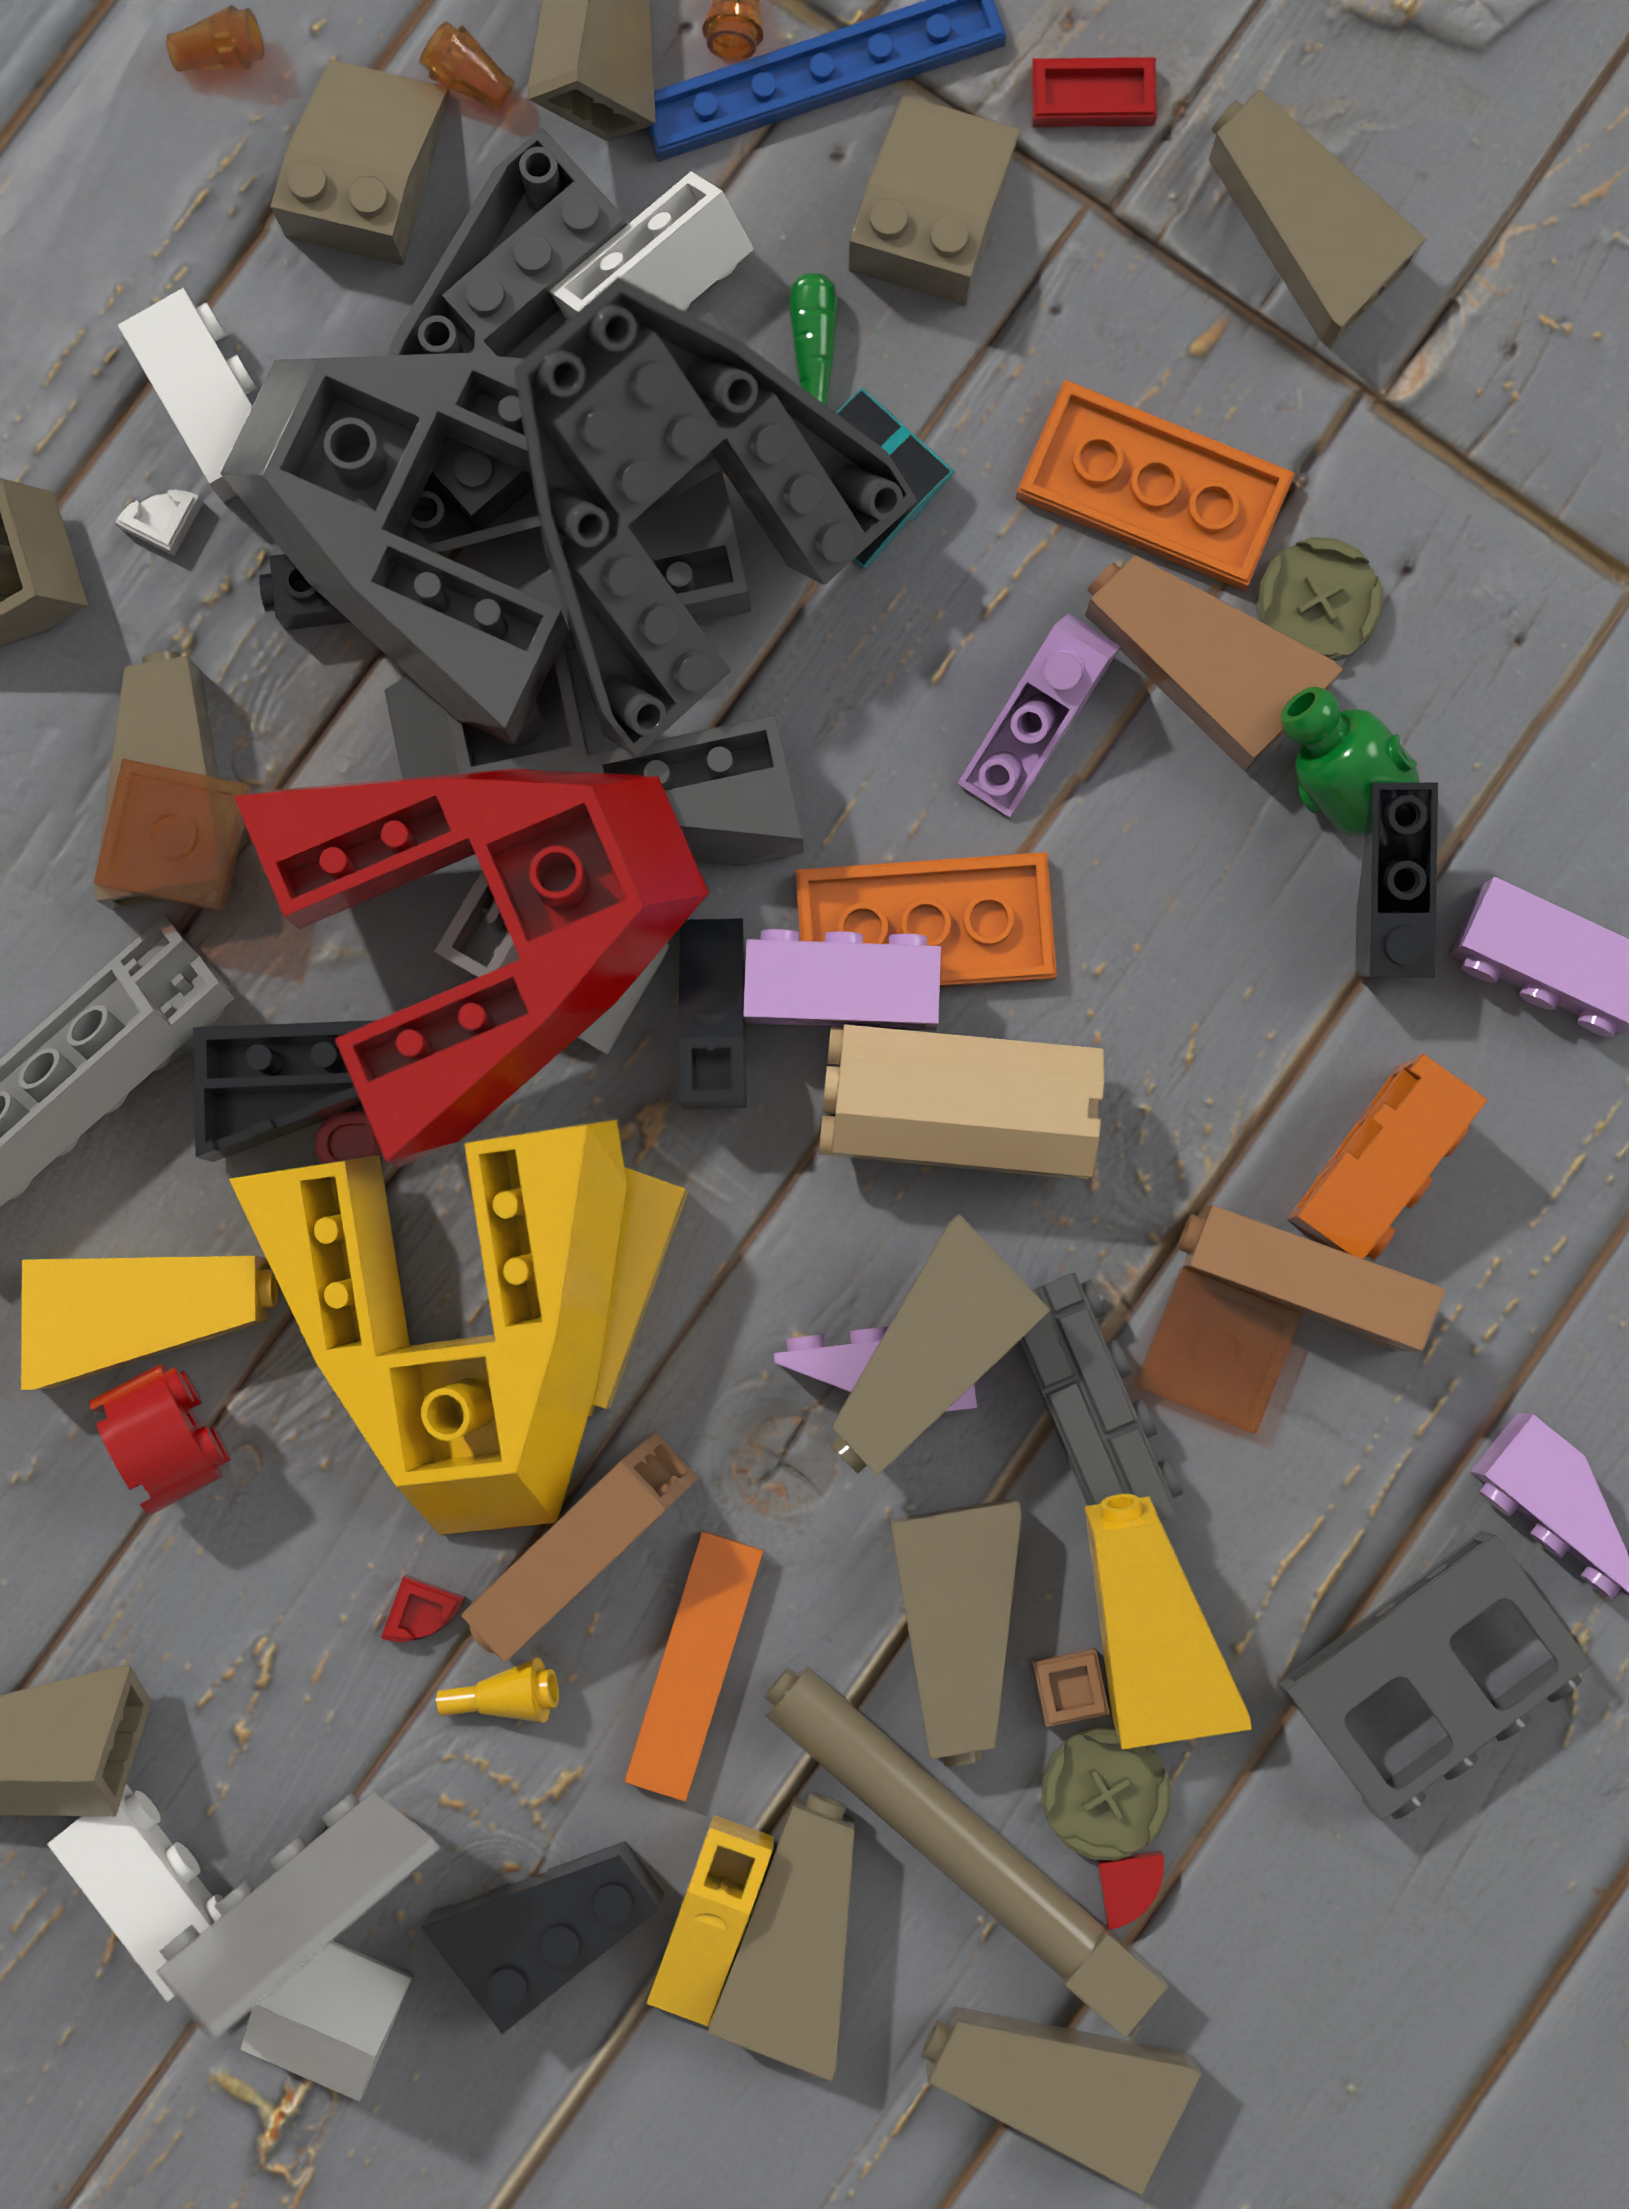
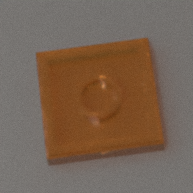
M122 758L93 883L99 887L224 912L245 823L234 796L251 794L252 788L245 783Z
M1180 1267L1134 1386L1250 1433L1257 1434L1302 1314L1187 1268Z

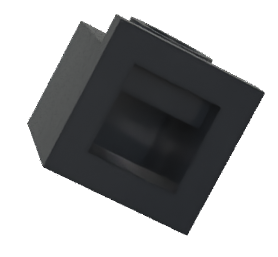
M286 554L269 556L271 573L260 574L259 577L261 599L264 610L266 612L275 611L276 619L285 630L351 623L313 586L304 592L294 590L295 580L305 578Z

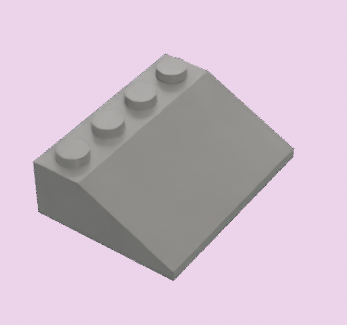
M351 1792L321 1817L328 1828L307 1845L299 1835L268 1861L276 1872L254 1889L246 1879L220 1900L214 1907L221 1917L205 1931L199 1934L196 1928L190 1925L159 1952L167 1962L155 1972L205 2036L216 2039L440 1849L435 1840L377 1793L372 1792L359 1801Z

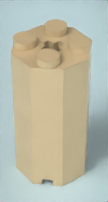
M831 1025L827 1064L840 1065V1067L827 1066L823 1113L836 1115L835 1117L822 1116L819 1154L1088 1180L1093 1177L1101 1119H1097L1098 1101L1103 1100L1104 1088L1103 1049L855 1025Z

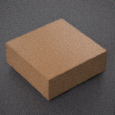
M1094 1647L1031 1660L1046 1727L1110 1714L1098 1656Z

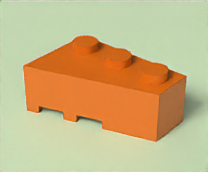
M1424 1053L1396 1066L1287 1220L1320 1244L1362 1259L1367 1256L1371 1260H1375L1386 1248L1396 1232V1229L1390 1226L1405 1206L1409 1209L1412 1208L1423 1196L1433 1180L1430 1176L1431 1172L1444 1156L1448 1157L1457 1148L1470 1128L1469 1124L1488 1099Z

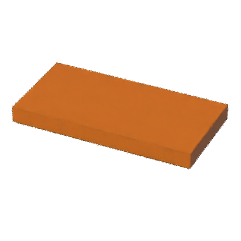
M1064 379L1017 489L1015 498L1237 589L1246 591L1295 473Z
M1047 852L795 870L800 941L825 942V933L827 932L863 934V943L889 944V935L892 934L927 936V946H941L940 988L1047 981L1057 978Z

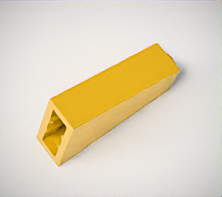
M624 1167L627 1181L597 1389L589 1416H592L595 1406L604 1409L611 1408L688 1195V1191L685 1188Z
M261 1256L22 1260L21 1390L56 1388L267 1322L268 1308H275L278 1300V1282L272 1269H268L266 1257Z
M1117 1494L1103 1499L1100 1504L1084 1506L1111 1715L1121 1749L1251 1730V1719L1239 1689L1150 1497L1139 1498L1132 1494Z

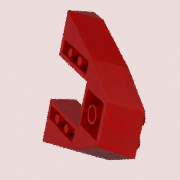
M513 768L308 786L234 796L282 914L299 929L476 854L520 960L335 1038L386 1162L397 1167L404 1166L461 1141L615 1005L709 894L659 776Z

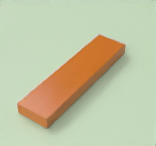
M704 1530L702 1531L624 1780L625 1783L686 1802L764 1549Z

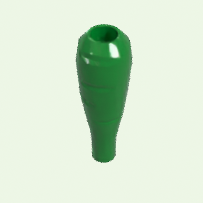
M807 273L799 276L791 285L789 313L795 364L800 386L827 406L834 359L838 301L835 285L826 275Z

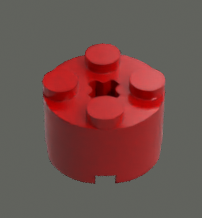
M163 1363L89 1401L91 1411L105 1412L107 1418L96 1423V1426L112 1461L129 1490H132L142 1484L145 1491L151 1497L139 1504L150 1516L222 1478L220 1466L231 1461L230 1454L215 1427L208 1428L206 1425L201 1427L193 1408L202 1404V1401L186 1371L182 1370L179 1372L176 1367L169 1370Z

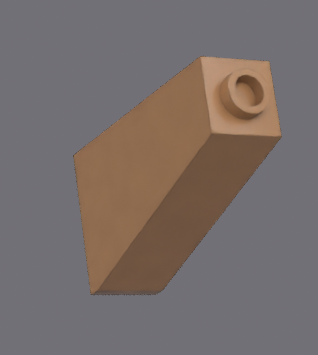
M1134 555L1121 569L1114 562L1111 563L1096 577L1087 589L1093 596L1090 598L1085 616L1106 637L1121 646L1120 650L1244 771L1284 733L1281 727V712L1287 702L1297 693L1310 687H1321L1327 690L1343 671L1334 660L1137 555Z
M1214 1205L1204 1208L1201 1217L1193 1214L1190 1215L1178 1244V1250L1187 1253L1182 1268L1394 1351H1423L1446 1290L1429 1282Z
M655 1431L607 1473L461 1614L470 1625L473 1638L482 1648L488 1652L496 1653L506 1663L691 1487L699 1477Z

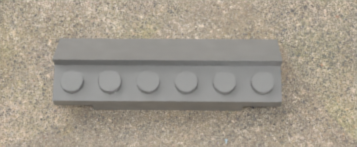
M165 914L157 919L0 1059V1207L8 1200L19 1197L28 1188L31 1180L56 1157H61L71 1151L85 1131L103 1115L118 1109L127 1098L128 1093L150 1073L166 1066L174 1057L176 1050L193 1036V1028L208 1027L213 1024L222 1014L224 1007L235 999L228 989L230 985Z

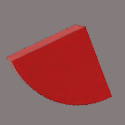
M408 1575L403 1576L381 1639L407 1642L432 1635L446 1626L456 1616L466 1596Z
M1161 1850L1133 1854L1117 1861L1097 1860L1106 1922L1109 1930L1117 1929L1133 1922L1153 1903L1159 1892L1164 1873V1857Z

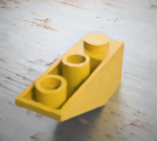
M713 1814L646 2004L708 2026L772 1854L774 1836Z

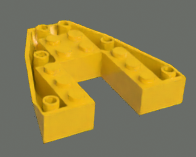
M617 1119L464 1143L494 1335L416 1345L409 1344L380 1155L229 1179L316 1364L395 1486L439 1535L558 1522L597 1389L627 1181Z

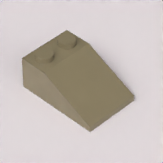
M330 59L286 148L272 199L271 209L285 237L404 265L449 99V87Z
M903 95L869 178L849 240V270L967 305L1021 129Z
M0 478V646L42 633L88 607V603L54 492Z

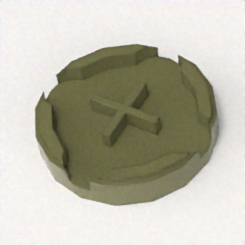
M1311 537L1288 547L1271 560L1257 587L1256 613L1259 621L1320 654L1338 661L1350 657L1372 636L1382 615L1383 588L1379 576H1375L1374 570L1368 565L1369 560L1359 549L1338 539Z
M1094 1726L1070 1735L1052 1752L1042 1774L1041 1803L1050 1827L1069 1849L1090 1859L1117 1861L1132 1855L1133 1852L1140 1850L1145 1844H1150L1160 1834L1170 1812L1171 1784L1161 1759L1149 1746L1122 1750L1114 1727Z

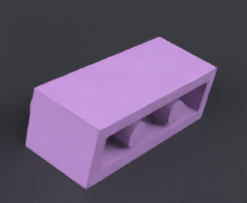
M1495 876L1478 888L1448 953L1463 961L1461 969L1464 972L1489 983H1497L1498 978L1521 988L1519 996L1523 1000L1537 1007L1555 1010L1558 1005L1579 1015L1577 1023L1595 1034L1612 1038L1615 1033L1622 1035L1629 1032L1628 938Z
M762 930L760 940L746 939L745 1023L831 1027V1025H855L887 1029L936 1030L939 1021L941 946H927V936L918 934L889 935V944L863 943V934L855 932L825 933V942L799 941V932L793 930Z

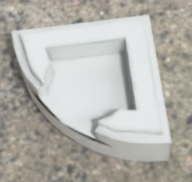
M168 490L167 493L153 495L140 502L136 500L131 503L118 516L115 524L121 530L175 556L204 502L196 494L183 490Z

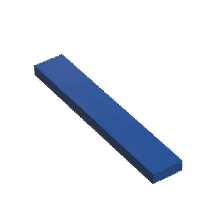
M925 0L655 90L656 124L646 128L658 162L1003 47L1006 44L1007 35L994 0Z

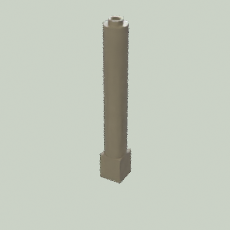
M808 1666L801 1670L798 1675L788 1667L764 1695V1698L772 1704L765 1714L766 1718L1062 1977L1064 1985L1124 2038L1130 2034L1168 1988L1159 1970L1113 1930H1109L1102 1920L1098 1922Z

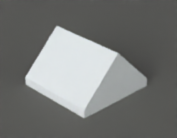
M331 1940L252 2008L240 2050L360 2102L408 1991L413 1975Z

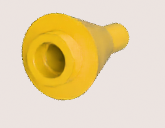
M536 1657L481 1680L474 1686L438 1690L436 1705L440 1716L479 1711L483 1715L545 1723L548 1720L550 1709L558 1706L559 1687L554 1670L546 1669L543 1661Z

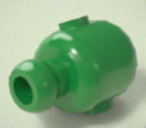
M1310 687L1302 690L1284 706L1281 712L1282 730L1289 739L1297 744H1302L1295 760L1300 797L1310 812L1315 814L1321 811L1343 833L1351 836H1365L1371 783L1419 782L1417 763L1400 744L1399 735H1393L1387 726L1371 712L1360 709H1347L1340 712V705L1334 694L1321 687Z

